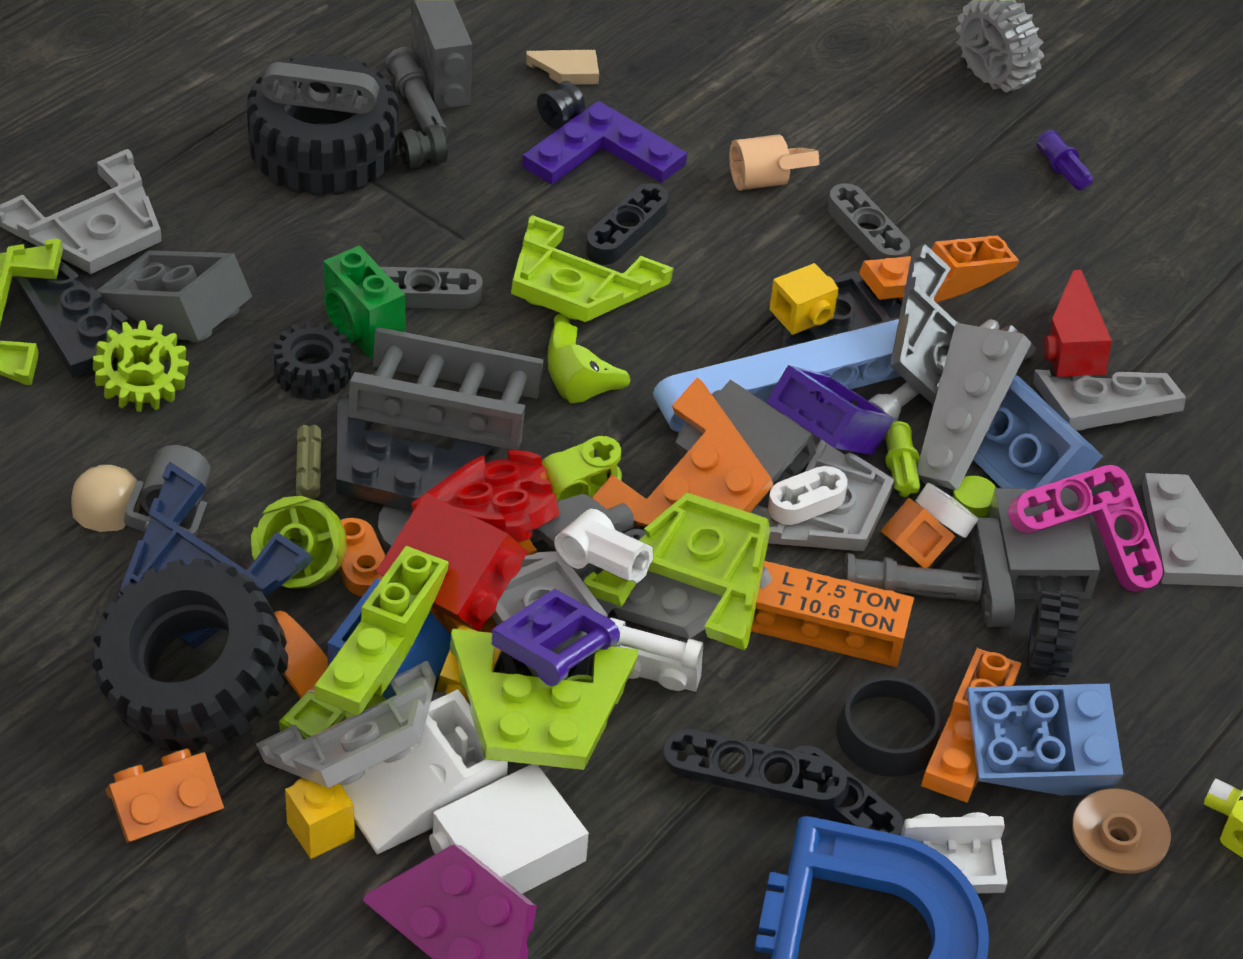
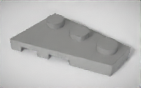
M1050 370L1034 371L1033 384L1047 404L1075 430H1085L1092 427L1184 411L1186 397L1167 373L1116 372L1112 378H1093L1090 375L1050 377Z
M1145 473L1142 489L1152 540L1162 563L1161 584L1243 587V559L1189 475Z

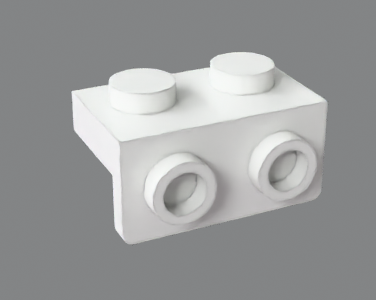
M976 812L962 817L940 818L935 814H921L904 821L901 836L924 843L947 857L968 878L977 893L1005 892L1007 878L1001 844L1005 825L1002 816L989 817L985 813Z

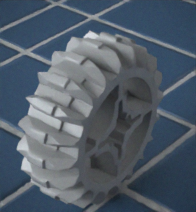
M972 0L963 7V13L958 16L960 25L955 29L960 35V39L956 42L962 48L963 53L960 57L966 59L968 63L967 69H972L974 75L982 79L984 83H990L992 89L1001 88L1004 92L1015 91L1030 83L1032 79L1036 78V72L1042 69L1039 61L1044 57V54L1039 47L1044 42L1038 38L1037 31L1039 28L1035 27L1032 22L1033 14L1025 12L1024 3H1017L1016 0Z

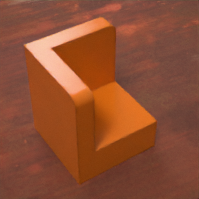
M910 498L906 500L881 529V532L899 546L923 568H928L955 537L927 510Z

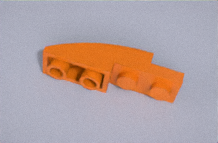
M998 235L936 241L931 250L951 269L933 300L937 303L977 289L1017 267L1019 260L1007 247L1006 242ZM911 256L864 261L859 275L879 300L899 298L902 302Z
M976 649L953 702L950 716L925 771L921 784L922 787L968 803L973 788L976 787L978 782L967 688L1014 686L1020 670V662L1008 659L999 653Z

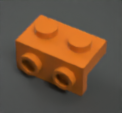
M188 748L162 757V767L144 772L143 766L137 765L113 774L116 782L109 784L105 791L108 799H112L126 843L224 809L205 752L192 756Z

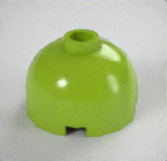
M304 496L283 497L268 505L262 514L265 515L260 519L258 527H254L251 535L252 556L254 560L276 532L307 551L313 558L307 567L282 584V586L292 589L312 588L329 580L341 567L347 550L346 531L340 518L324 503Z

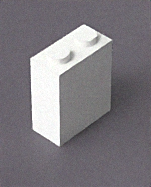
M531 764L434 811L433 834L429 836V840L435 854L453 844L463 846L523 894L585 862L589 833L538 765Z

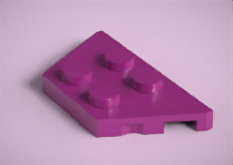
M453 844L367 893L363 898L367 905L432 959H528L527 938L533 931L537 906L461 845Z

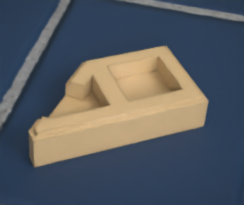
M596 50L526 51V65L531 68L539 67L549 73L550 79L559 84L563 81H570L575 85L598 84L599 82Z

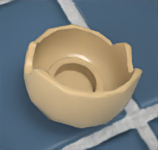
M98 465L86 470L78 477L73 486L71 497L73 518L83 527L99 532L123 529L126 525L124 523L126 508L137 479L128 470L115 465ZM140 497L134 510L136 513L140 509Z

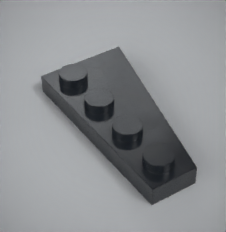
M60 261L56 279L12 277V280L72 377L93 371V356H96L98 341L107 342L108 330L111 329L121 334L122 323L127 322L129 324V318L119 309L113 311L103 302L102 295L93 287L86 288L78 281V274L62 261ZM116 357L113 359L112 364L118 362Z

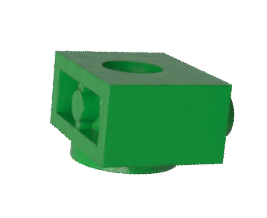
M360 245L324 260V304L332 326L339 329V335L344 333L348 337V343L355 342L371 359L374 357L375 331L377 327L405 332V293Z

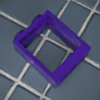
M791 365L786 367L766 403L832 447L874 455L895 420L894 417L829 375ZM857 401L858 407L853 405L852 402Z

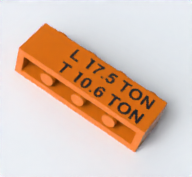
M764 561V567H767L772 581L763 589L759 587L751 628L752 632L893 667L898 666L914 597L809 572L804 569H796Z

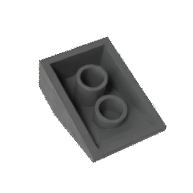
M148 250L96 290L102 295L103 302L111 308L119 309L124 315L139 323L140 320H144L147 327L152 330L158 324L163 325L162 335L165 337L175 333L177 339L189 340L192 343L200 342L211 336L213 328L223 320L235 316L239 312V307L252 297L235 254L215 252Z

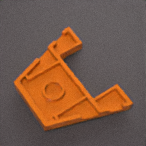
M696 377L672 405V408L677 416L698 429L703 435L648 498H644L617 477L611 475L592 497L606 509L625 503L633 514L634 527L640 528L641 526L647 527L687 492L751 513L774 485L767 471L703 381Z

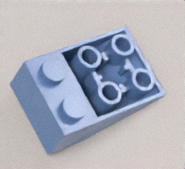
M1109 684L967 688L978 781L1064 796L1090 795L1099 790L1113 789L1123 776Z

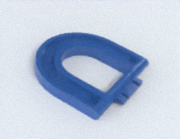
M809 816L798 819L788 874L783 875L776 872H770L767 888L782 891L783 893L766 890L758 931L774 935V937L757 934L755 951L772 954L771 959H797L812 878L814 877L890 893L908 901L921 913L929 927L932 949L928 959H987L989 933L986 914L981 900L968 878L947 857L928 845L908 837Z

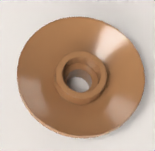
M1124 789L1096 791L1079 803L1072 820L1073 836L1080 850L1091 861L1110 871L1127 874L1147 871L1163 860L1170 846L1171 832L1164 814L1149 799L1132 791Z

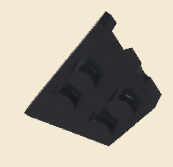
M856 271L833 277L832 279L838 287V297L833 319L794 335L782 324V348L897 320L900 316L901 305L896 303L897 298L879 300Z

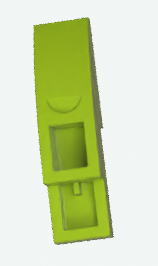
M405 546L362 606L361 622L315 684V699L359 716L374 694L382 696L407 656L430 612L448 571V561Z

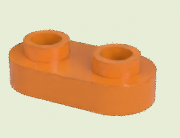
M346 518L340 521L346 531L347 550L338 571L346 588L357 596H363L376 578L382 580L383 577L376 570L385 558V554L372 526L368 522L358 518Z

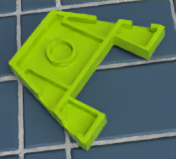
M532 215L529 218L522 251L516 266L511 294L526 299L530 304L544 306L560 312L569 319L587 322L668 285L671 282L673 268L640 256L624 273H620L558 250L555 247L563 239L564 227Z
M61 239L45 240L44 246L27 249L24 248V244L9 246L7 252L0 253V325L13 276L45 279L57 278L63 252ZM0 341V375L25 385H32L39 356L37 344Z
M687 492L644 528L646 534L638 541L653 548V560L647 571L722 596L704 626L707 637L745 650L749 643L770 535L769 521L767 518ZM606 570L599 574L593 571L583 581L595 598L620 607L623 606L637 584Z
M452 629L450 649L452 655L456 656L459 665L458 674L462 687L466 688L470 700L471 716L485 759L584 770L607 725L608 717L614 705L618 703L624 686L636 667L638 649L612 646L606 650L598 649L593 655L592 683L565 679L555 686H549L540 677L492 672L494 646L491 645L492 633Z

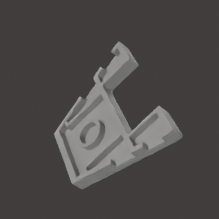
M129 149L97 162L99 176L112 189L49 217H44L24 195L0 204V227L36 246H44L45 240L61 239L63 246L61 259L90 274L162 241L160 226L149 197L145 194L141 176L135 168L134 158Z
M812 433L816 455L809 461L805 472L821 466H832L840 469L848 479L843 504L834 510L793 525L776 522L770 517L768 508L759 505L751 513L768 519L770 526L768 544L865 551L892 493L894 479L852 452L844 455Z
M425 661L394 676L390 685L395 696L363 711L359 716H352L303 740L295 724L256 743L264 762L327 788L336 784H351L360 779L365 774L366 769L383 761L385 763L398 761L409 754L411 747L421 743L436 682L435 675L429 662Z

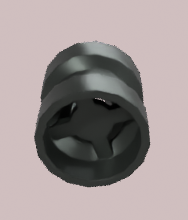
M439 124L426 126L422 133L420 131L416 132L413 129L399 132L398 144L400 155L407 170L419 168L427 160L433 165L447 162L446 139Z

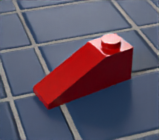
M1073 270L1052 318L1050 335L1044 337V357L1046 361H1051L1057 377L1106 375L1112 340L1082 270Z

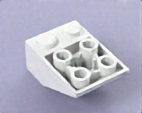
M456 690L431 701L421 743L411 747L408 755L391 763L383 761L366 769L365 774L357 781L341 786L354 803V821L376 854H379L432 829L434 811L506 777L508 762L485 759L471 716L470 705L460 691Z

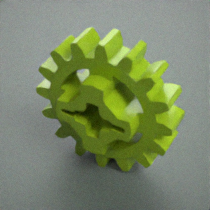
M140 320L138 329L133 330L127 322L122 323L121 334L111 329L108 330L107 342L98 341L96 356H93V371H96L95 384L96 386H104V397L109 399L115 395L119 396L120 408H124L129 401L135 402L137 412H141L143 404L150 402L155 410L159 409L160 398L162 397L172 403L175 400V389L183 390L185 387V376L188 375L189 361L185 360L186 347L176 346L177 335L172 333L166 337L163 336V325L161 324L154 327L153 331L147 330L144 320ZM116 357L118 359V370L114 372L111 364ZM166 360L168 361L170 366V370L167 375L164 373L163 366L164 361Z

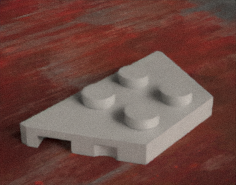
M557 551L538 552L534 555L525 556L520 571L509 582L498 600L497 607L491 617L497 625H500L554 588L606 617L607 613L575 570L560 558ZM580 630L551 651L559 654L587 633ZM526 665L534 677H539L535 669Z
M764 566L760 582L761 589L772 581L767 567ZM647 571V575L635 585L623 606L616 605L613 610L620 619L691 639L705 629L706 622L722 596Z

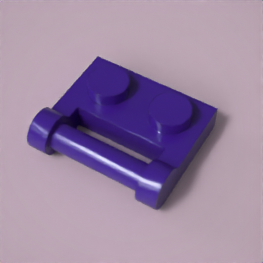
M554 588L492 630L491 645L535 669L540 679L546 685L555 686L568 676V670L598 649L606 650L617 643L620 639V631L611 619ZM580 630L587 633L559 654L551 651Z

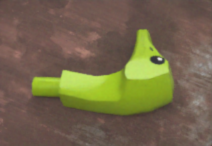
M562 313L556 315L547 357L548 371L560 396L569 403L584 402L595 395L609 390L624 389L630 384V376L627 371L610 365L598 358L587 348L576 345L578 327L571 325L570 319Z

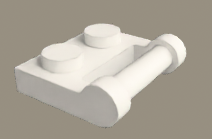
M610 618L615 622L620 631V639L612 647L638 649L636 667L629 678L643 677L654 680L663 687L674 691L684 689L697 691L702 671L703 642L688 639L687 643L626 627L625 621Z

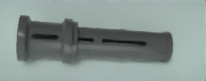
M400 47L393 50L386 57L385 67L387 72L395 78L397 93L407 98L422 132L426 126L439 124L444 132L445 139H447L449 135L448 128L445 126L427 89L428 76L418 66L419 59L417 53L409 47Z
M847 553L844 558L841 579L882 590L894 591L899 594L905 593L978 602L982 589L981 573L897 565L896 561L887 557L882 561L856 559L854 554Z

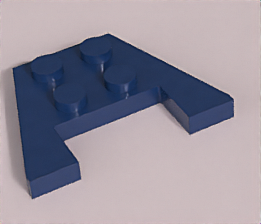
M169 462L162 476L165 481L158 499L154 498L149 511L151 518L143 540H138L120 590L129 582L134 585L142 580L144 577L141 573L153 567L160 571L167 568V562L182 559L185 565L192 564V559L199 558L210 559L214 567L219 562L235 567L238 573L246 574L255 582L259 591L266 597L307 567L313 558L307 551L276 532L251 566L245 570L179 526L205 492L206 487L202 482L172 462ZM200 628L187 632L178 638L195 649L221 629Z

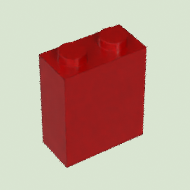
M425 493L376 572L384 577L405 546L448 561V571L432 608L476 631H480L485 621L494 613L497 602L509 582L520 571L522 561L528 551L508 533Z

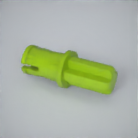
M896 421L892 423L884 436L888 450L885 456V463L892 472L894 488L898 490L900 496L908 497L910 493H917L920 489L917 471L920 456L913 447L911 427L905 422Z

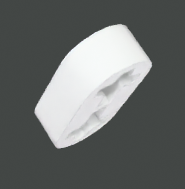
M821 466L776 483L770 490L768 504L770 517L781 524L793 525L838 508L845 501L848 480L846 475L835 467Z
M929 482L915 500L939 522L965 538L979 520L957 500Z

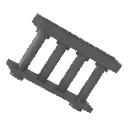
M377 327L375 331L373 367L378 369L375 375L354 372L350 380L348 417L518 450L522 441L525 405L518 404L521 396L539 398L544 359ZM395 371L419 376L416 384L395 380L392 377ZM438 379L461 384V387L456 392L435 388L434 385ZM479 388L504 392L501 400L476 396Z

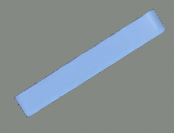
M899 319L672 375L658 383L654 389L653 397L670 428L673 431L680 432L687 422L674 413L672 405L696 377L703 381L711 394L716 390H721L731 379L764 402L768 400L788 365L829 375L849 389L900 377L890 366Z

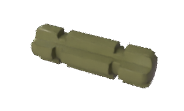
M315 424L312 426L302 425L297 430L296 495L313 500L320 495L321 429Z

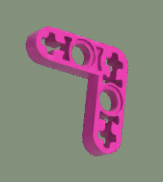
M1105 465L1028 490L1014 498L1010 503L1008 509L1009 520L1015 529L1025 534L1036 533L1093 514L1117 579L1125 589L1132 592H1142L1158 584L1162 578V563L1130 480L1126 473L1117 466ZM1103 482H1111L1113 484V491H1105L1092 496L1091 488ZM1063 488L1073 490L1078 496L1079 504L1076 511L1068 510L1061 503L1060 493ZM1047 502L1049 510L1035 517H1026L1024 513L1025 508L1028 506L1033 508ZM1117 517L1125 518L1130 523L1132 536L1129 540L1121 539L1116 534L1114 523ZM1135 545L1138 546V551L1125 554L1124 550ZM1143 565L1146 573L1135 576L1132 568Z

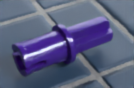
M1055 130L1045 131L1039 136L1038 140L1041 142H1037L1036 146L1049 159L1051 168L1056 174H1063L1071 185L1079 191L1092 184L1093 176L1079 160V152L1074 147L1067 146Z

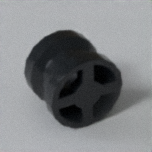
M563 81L555 86L554 91L547 90L538 96L537 108L547 125L558 129L565 125L569 118L573 119L585 111V101L575 84L570 81Z

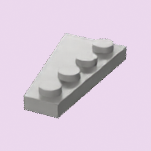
M960 323L955 324L917 466L919 479L923 483L929 482L940 487L954 490L959 489L1031 345V342L1024 334Z

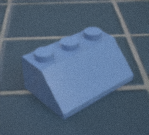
M1015 375L973 460L1001 488L1034 489L1090 471L1103 456L1019 376Z

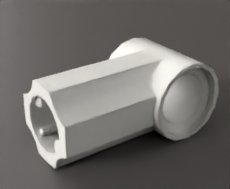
M596 509L586 510L555 537L554 541L558 555L569 566L580 569L591 563L634 583H638L647 575V570L653 560V548L616 531L611 520L604 513Z

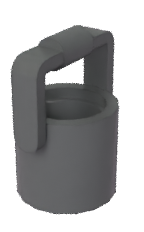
M169 445L159 449L154 456L145 482L137 480L126 508L124 523L131 528L143 531V533L146 532L151 516L136 513L134 510L140 497L141 506L149 514L154 498L158 499L165 481L162 476L169 462H172L202 482L206 487L211 474V468L206 458L199 452L186 446ZM203 494L180 523H186L194 518L191 528H184L194 536L197 535L207 506V502L201 500Z

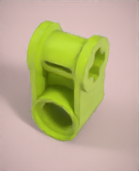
M608 436L593 437L582 444L562 452L553 453L542 460V465L547 469L552 492L557 496L558 501L580 494L589 495L592 498L607 481V473H610V476L614 475L622 481V473L617 466L621 460V447L615 439ZM597 449V457L594 458V450Z

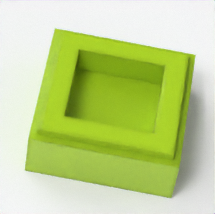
M309 690L279 721L280 732L296 724L303 740L346 720V712L315 699V693Z

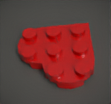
M508 450V459H498L485 463L484 455L468 462L426 492L508 533L517 542L530 539L533 536V529L557 518L560 514L557 496L552 492L547 469L542 465L541 456L529 451ZM423 495L411 503L413 511Z

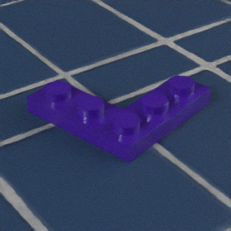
M597 101L524 153L522 167L552 185L603 148L660 183H663L686 165L687 152L602 102Z

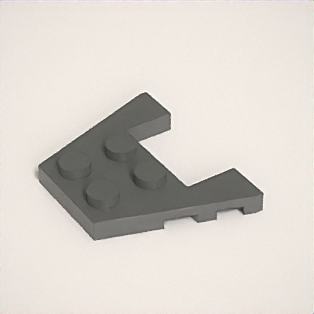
M926 244L916 247L911 255L890 366L934 406L954 327L957 322L933 300L951 268ZM1012 325L1001 329L1003 331L1020 333ZM1032 343L1024 359L1029 358L1035 353L1037 348Z

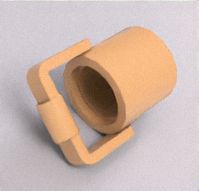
M780 134L738 139L732 141L730 146L731 175L739 191L785 185L790 177V169L820 165L818 150L809 148L788 149L783 136Z

